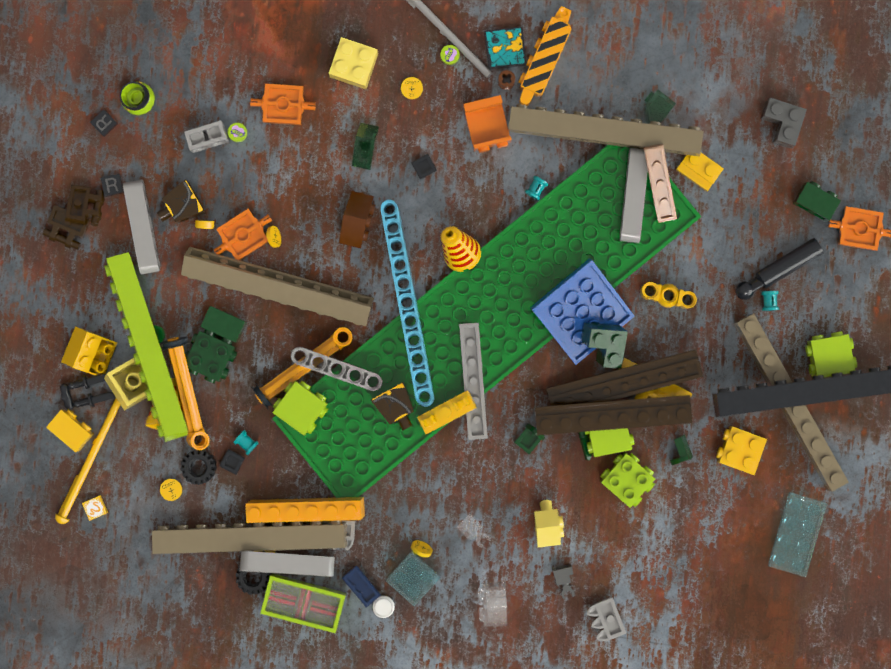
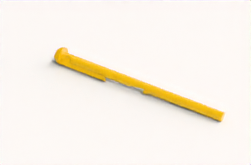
M115 398L97 437L92 443L93 446L79 475H76L58 514L56 513L55 519L59 524H66L70 520L67 518L69 511L120 407L117 398Z

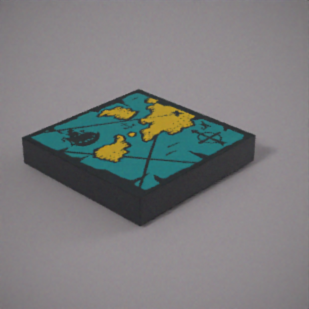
M523 27L484 31L488 69L526 66Z

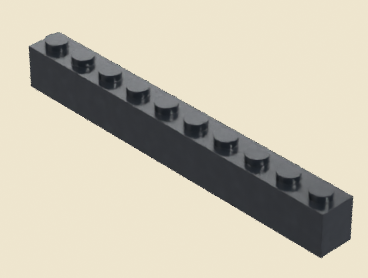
M887 366L888 370L881 371L880 367L868 369L869 373H862V370L850 371V375L843 376V372L833 373L831 378L825 379L824 375L812 376L813 380L805 381V377L793 379L794 383L788 384L786 380L775 381L774 386L760 383L755 384L756 388L749 389L748 385L738 386L737 391H730L729 388L717 389L718 393L712 394L715 417L891 393V366Z

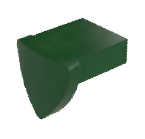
M527 423L525 430L514 443L530 454L545 437L544 435H537V429Z
M685 434L675 438L674 442L680 456L670 460L671 465L693 458Z

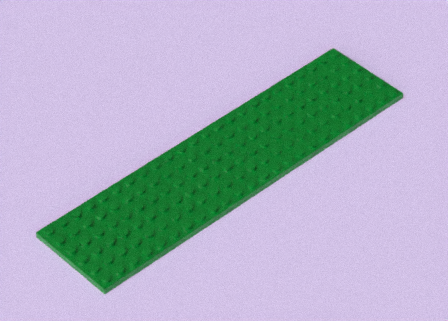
M607 145L480 249L481 258L476 266L470 270L465 269L463 270L464 272H451L419 298L417 306L434 392V402L428 407L421 406L415 398L402 322L399 315L343 360V362L378 374L382 379V385L378 390L371 391L325 375L309 389L314 394L317 392L327 398L325 402L328 403L326 406L328 411L322 419L318 417L315 421L317 426L311 434L308 432L306 435L301 434L278 416L272 419L336 498L359 497L447 425L445 424L425 434L417 417L464 392L459 324L479 323L485 394L553 339V336L530 307L590 258L611 286L615 288L701 218L700 214L670 179L677 219L658 223L649 173H647L640 242L620 241L630 148ZM410 317L406 321L407 326H413L416 323L414 317ZM412 336L410 338L411 345H417L419 343L418 336ZM415 355L413 358L414 364H420L423 361L422 355ZM338 364L331 372L339 374L342 370L341 365ZM352 370L349 374L350 379L354 381L359 379L360 372ZM419 374L417 382L424 383L427 378L426 374ZM372 376L368 379L367 383L370 387H375L378 384V379ZM402 382L406 386L414 412L407 415L412 426L403 431L397 421L389 424L371 401V399ZM427 392L422 393L420 396L421 402H428L430 399V394Z

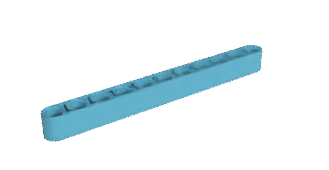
M386 200L381 204V215L415 398L421 406L428 407L434 402V392L400 210L393 200ZM388 206L395 207L392 214L385 213ZM391 225H398V230L396 232H389V227ZM395 243L402 244L399 251L392 250V246ZM398 262H405V267L402 270L396 269ZM402 280L409 281V285L405 289L399 287V283ZM405 299H412V305L410 307H403V301ZM410 317L416 319V323L413 326L406 325V321ZM412 336L419 337V343L417 345L410 344V338ZM415 355L423 356V361L420 364L413 363ZM421 373L427 376L424 383L417 382V376ZM427 392L430 394L428 402H421L420 396L422 393Z

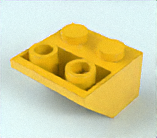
M75 326L61 362L95 376L104 374L117 346V342Z

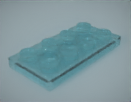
M789 492L769 559V567L803 577L807 576L828 503Z

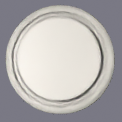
M385 595L378 597L372 605L374 614L380 618L389 617L394 611L393 600Z

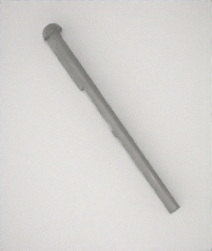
M406 0L413 8L417 7L440 30L439 32L446 36L486 78L492 73L421 0Z

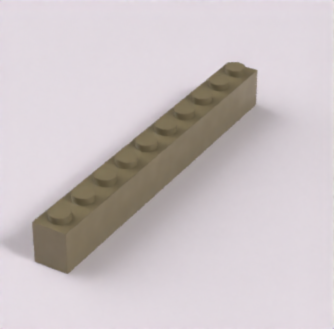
M522 104L511 107L508 128L509 132L638 149L663 144L664 152L699 157L704 132L695 126H689L688 129L681 128V125L678 124L662 126L661 122L650 121V124L642 123V120L639 119L623 121L622 117L616 116L606 119L604 115L593 114L592 117L585 116L583 112L567 114L565 110L555 109L554 112L547 111V108L544 107L528 109L527 105Z
M190 246L184 255L181 275L187 276L189 279L205 281L208 284L241 291L247 295L252 294L265 300L270 299L283 305H291L301 310L316 312L319 315L331 316L337 320L349 321L355 325L366 326L374 301L373 297Z
M750 314L735 322L734 326L768 386H774L775 381L786 380L787 384L793 383L755 314ZM806 405L781 408L827 491L833 492L849 483Z
M341 520L330 521V524H322V521H310V524H303V521L291 522V525H284V522H272V525L265 526L264 522L253 523V526H245V523H234V527H226V523L215 524V527H207V524H197L196 528H188V525H177V529H169V525H162L152 531L153 554L347 547L346 523H341Z

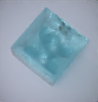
M411 550L385 581L415 607L440 579V575Z

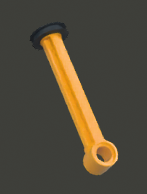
M345 327L338 328L330 338L312 351L330 357L339 349L341 350L351 344L353 340L352 333ZM341 332L347 333L349 337L344 343L339 342L337 338ZM321 357L314 358L313 366H318L323 362V359ZM294 363L260 388L257 385L255 388L252 387V389L256 393L255 396L259 402L263 403L268 409L269 405L273 407L270 402L272 398L285 390L290 382L294 383L311 371V369Z
M188 337L170 338L159 344L163 345L161 350L168 349L188 429L186 441L192 448L203 450L209 445L210 441L208 434L205 433L202 426L183 345L189 343L185 341ZM197 435H201L202 440L199 444L194 443V439Z

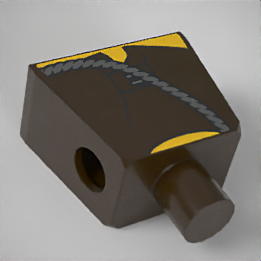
M186 179L162 198L166 207L157 212L162 222L172 217L176 223H181L207 213L189 181Z
M404 382L371 399L372 403L389 424L397 421L402 431L412 426L407 415L414 412Z

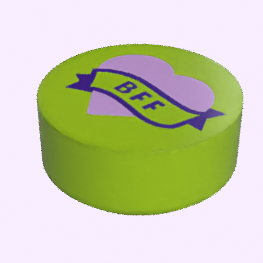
M453 45L445 46L441 50V60L447 65L457 63L460 56L457 47Z
M233 123L230 125L228 136L232 141L239 143L246 139L248 132L243 124Z

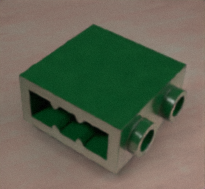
M199 331L198 334L195 333L191 340L193 346L190 351L187 350L185 353L189 373L196 376L200 373L205 376V380L214 384L216 381L221 382L222 379L225 380L229 373L227 367L230 362H234L238 352L235 351L237 347L203 331Z

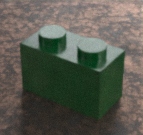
M813 181L804 183L793 204L824 222L830 221L841 200L837 198L838 196L831 191L825 192L820 189L821 186Z
M210 306L200 327L205 329L204 333L213 337L215 334L222 336V341L232 345L233 342L238 343L247 322Z

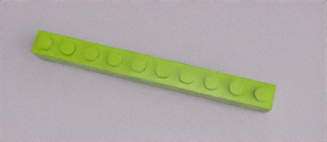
M127 252L106 258L104 270L106 276L111 277L112 283H110L112 294L117 295L118 300L115 303L118 312L122 311L124 318H121L124 330L128 329L129 336H127L129 346L134 347L135 354H133L135 364L140 365L141 368L139 372L140 380L142 383H146L145 395L147 400L152 402L153 407L150 409L153 419L157 418L159 426H156L159 437H163L164 441L167 442L186 436L188 429L130 254Z

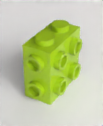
M841 331L831 333V337L824 338V335L812 336V340L807 341L808 345L805 346L807 357H810L811 364H809L811 376L824 375V378L831 377L833 373L843 372V374H849L850 371H855V368H857L856 357H853L852 354L854 343L853 339L849 338V334L843 335Z
M295 381L294 384L290 382L284 390L287 393L284 398H279L273 405V408H275L273 413L301 434L306 435L307 432L311 434L317 426L315 421L318 417L322 419L328 411L326 408L328 403L325 402L327 398L319 392L316 394L309 390L311 386L304 381L300 383Z
M628 428L584 432L585 435H589L590 442H587L589 454L592 453L593 457L632 450L631 445H634L633 434H629Z
M624 453L623 455L619 454L614 459V466L610 470L607 468L600 477L602 479L600 482L631 508L632 506L636 507L641 502L642 498L640 496L645 491L648 493L654 487L655 483L653 482L655 478L652 476L654 472L646 465L643 468L638 464L640 460L635 455Z

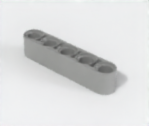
M629 149L620 228V241L640 242L648 173L644 149Z
M141 179L123 183L140 274L158 272L161 270L144 181Z
M296 347L291 352L292 361L297 365L371 391L378 390L382 385L381 377L374 372L303 347ZM298 350L305 353V358L302 361H297L294 358V354ZM316 357H321L324 361L323 365L319 368L314 367L312 363ZM335 363L340 364L342 367L339 374L331 372V367ZM358 370L360 372L359 379L351 380L349 377L350 372ZM372 376L378 379V384L375 387H370L367 383L368 379Z
M241 551L240 571L333 577L335 557Z

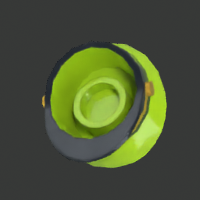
M140 81L128 82L122 87L119 95L124 109L133 115L147 113L153 107L155 95L151 87Z

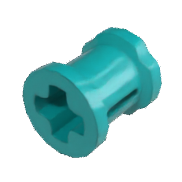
M533 176L532 184L524 193L539 201V196L544 187L548 186V183L537 176Z
M778 291L761 292L764 303L762 311L780 310L777 306Z
M245 430L233 442L235 445L238 444L246 451V455H249L259 444L258 441L250 438Z

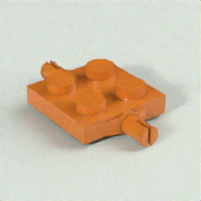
M265 84L262 99H250V106L262 107L263 123L301 125L304 110H316V102L304 101L303 86Z
M846 206L844 207L841 221L830 220L828 222L832 223L828 224V227L839 229L838 245L877 251L881 237H891V234H889L891 230L883 229V212Z
M249 209L243 211L216 229L221 236L223 244L213 249L214 252L220 255L228 250L236 260L243 259L268 243L263 226L271 222L272 219L267 214L258 220Z

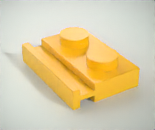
M700 153V157L686 155L676 170L707 192L724 168L703 153Z

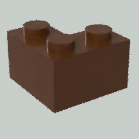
M351 191L343 215L339 238L340 244L361 249L363 241L367 242L369 231L366 228L370 227L376 204H373L374 196Z

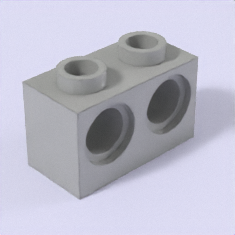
M222 121L184 132L192 153L229 142Z

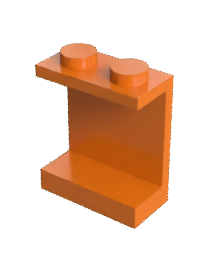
M501 95L463 104L474 151L478 150L479 153L489 151V147L497 146V148L509 146L508 143L512 140L506 123Z

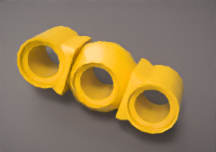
M648 282L640 289L643 299L654 302L658 301L665 308L675 306L688 309L697 302L696 295L693 292L678 289L673 284L666 283L662 285ZM647 286L654 288L653 296L645 294ZM666 290L671 291L673 294L671 301L665 300L663 296ZM684 295L691 297L690 305L683 303L682 298Z

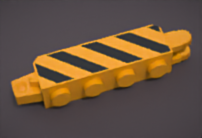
M561 6L550 21L546 20L542 29L545 32L543 38H538L534 46L537 51L534 56L530 55L526 66H529L527 73H522L518 82L521 84L520 90H523L519 104L529 106L533 96L538 97L543 94L571 32L570 24H568L571 10Z

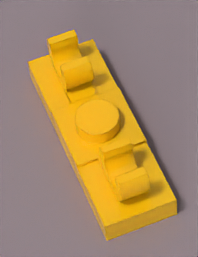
M465 391L417 418L425 434H428L476 409L477 406L470 392Z

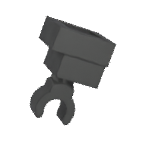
M571 564L552 568L556 585H562V598L565 599L564 593L568 590L571 591V595L574 597V590L569 584L571 583L569 575L573 574Z

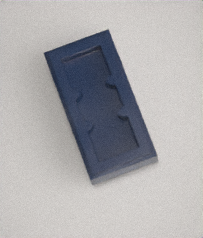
M357 565L342 577L365 607H368L381 596Z

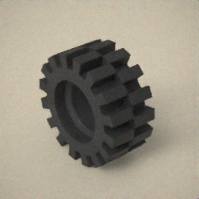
M203 450L189 452L184 456L180 464L182 465L180 468L183 473L182 476L186 478L187 482H191L194 485L207 483L212 479L217 470L216 460H214L213 455ZM195 460H202L206 465V470L201 475L195 474L191 469L192 463Z
M240 566L238 567L235 575L236 583H238L239 589L243 590L242 592L256 595L267 588L270 573L260 572V581L256 584H251L246 579L247 572L240 571Z

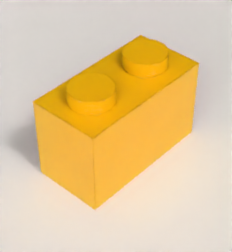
M65 409L60 410L46 428L74 452H79L94 435L90 431L92 428L84 421L82 423L76 419L77 415L70 409L67 411Z

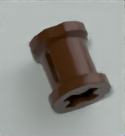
M504 70L499 74L498 85L501 89L510 90L514 86L516 79L514 73ZM503 77H510V84L508 82L504 84Z

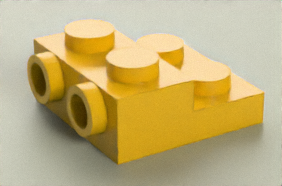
M730 426L723 434L722 439L725 441L723 447H719L717 451V462L755 475L767 439Z

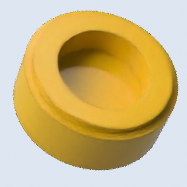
M195 220V227L213 229L214 221Z

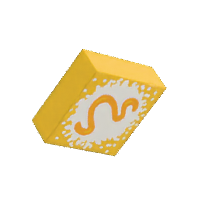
M101 495L82 503L89 521L108 513Z

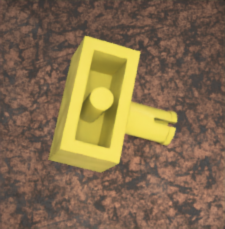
M543 500L540 502L541 511L534 512L537 546L561 545L560 537H564L563 517L558 515V509L552 510V501Z

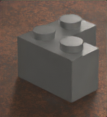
M769 98L766 101L761 120L778 125L773 140L774 144L790 149L796 145L807 109L773 98Z

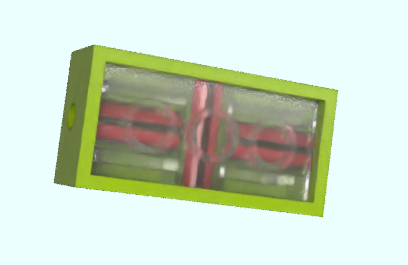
M272 573L260 614L336 633L346 593Z

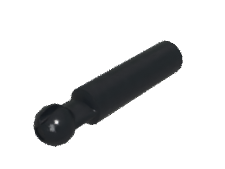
M815 238L810 239L756 272V277L749 282H740L735 289L737 297L742 300L750 299L756 290L761 287L767 289L824 254L822 247Z

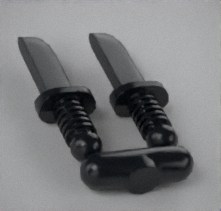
M107 373L88 378L86 375H82L83 379L70 382L68 385L65 383L61 384V399L64 402L65 408L72 410L73 407L78 408L90 405L92 408L95 407V403L116 398L113 392H106L95 396L89 393L87 398L76 400L74 403L72 401L69 389L84 386L86 389H89V385L105 381L104 377Z

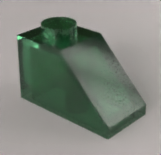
M657 90L655 94L651 91L644 100L647 102L644 106L646 124H650V121L662 122L676 104L660 90Z
M360 123L355 140L352 160L353 167L371 169L379 126Z

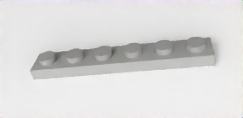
M479 323L459 324L464 392H470L477 406L476 409L466 413L468 440L486 439L488 436Z

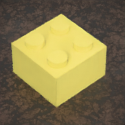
M341 37L329 76L366 89L378 56V49Z
M134 358L108 372L104 377L124 411L146 398V383H142L140 380L139 372L141 368L140 365L135 364Z

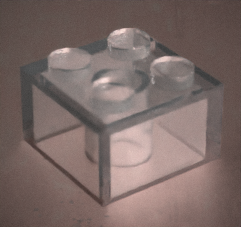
M505 582L482 583V588H478L479 602H482L483 606L479 607L480 621H483L484 626H507Z

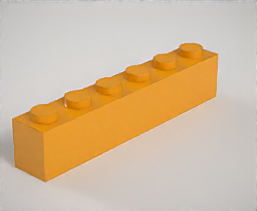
M364 497L250 500L245 504L246 523L362 520L365 516Z

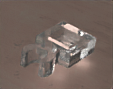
M471 514L457 526L469 541L475 538L480 548H483V545L480 543L482 537H485L488 541L491 540L488 534L480 532L484 527Z

